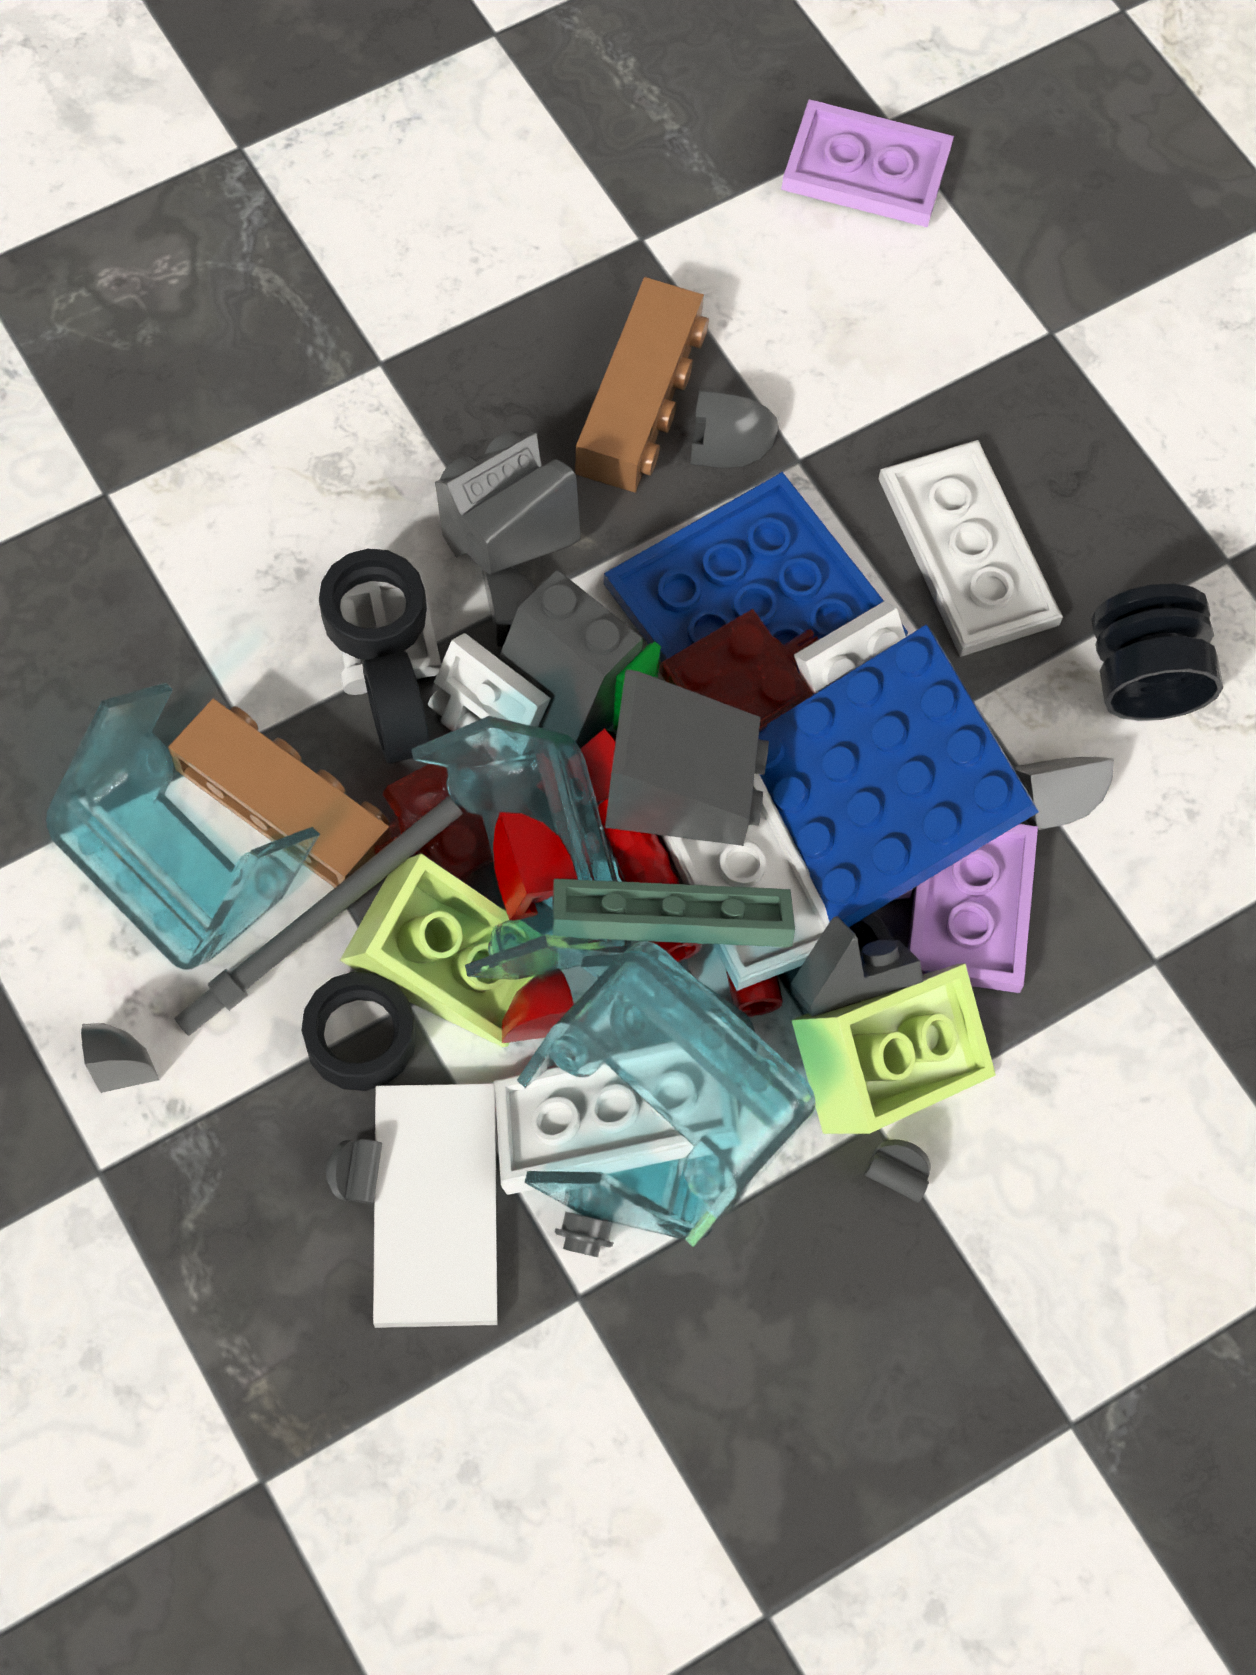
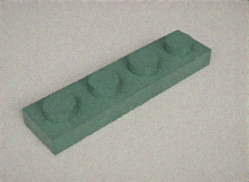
M554 879L552 895L553 937L792 947L795 924L791 889Z

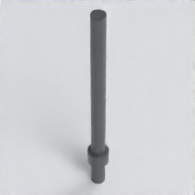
M450 796L446 797L232 972L225 969L207 983L210 989L174 1018L177 1024L190 1036L224 1007L229 1011L248 996L246 990L459 818L463 814L460 808Z

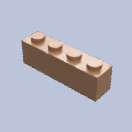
M644 277L576 444V475L636 493L642 475H652L660 451V445L655 444L659 431L668 433L677 405V402L672 401L676 388L685 390L693 366V360L688 358L692 346L700 349L707 333L709 318L702 316L704 294Z
M213 698L168 746L177 772L334 888L392 842L388 826L389 821L377 807L366 801L359 805L344 794V787L333 775L322 769L315 773L301 762V756L289 743L281 738H275L274 741H271L258 731L256 722L245 711L236 706L229 710Z

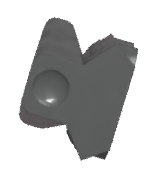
M506 431L501 433L490 443L485 454L476 459L471 456H463L454 460L443 471L441 478L435 482L444 539L456 558L467 553L489 575L568 548L581 539L576 474L568 465L559 460H552L543 466L541 465L536 432L524 431L519 434L516 431Z

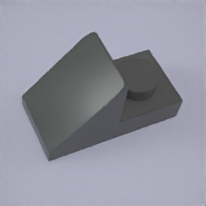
M836 916L829 922L791 982L793 995L810 1015L814 1017L924 981L920 960L899 939L894 941H873L866 944L862 951H859L855 933Z

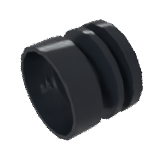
M1175 583L1151 584L1129 589L1110 597L1095 609L1091 621L1093 632L1097 639L1095 643L1096 652L1100 660L1103 661L1100 669L1104 703L1109 713L1122 719L1136 721L1164 720L1202 709L1219 697L1223 690V682L1215 646L1210 644L1214 637V632L1209 619L1211 615L1205 593L1192 586Z

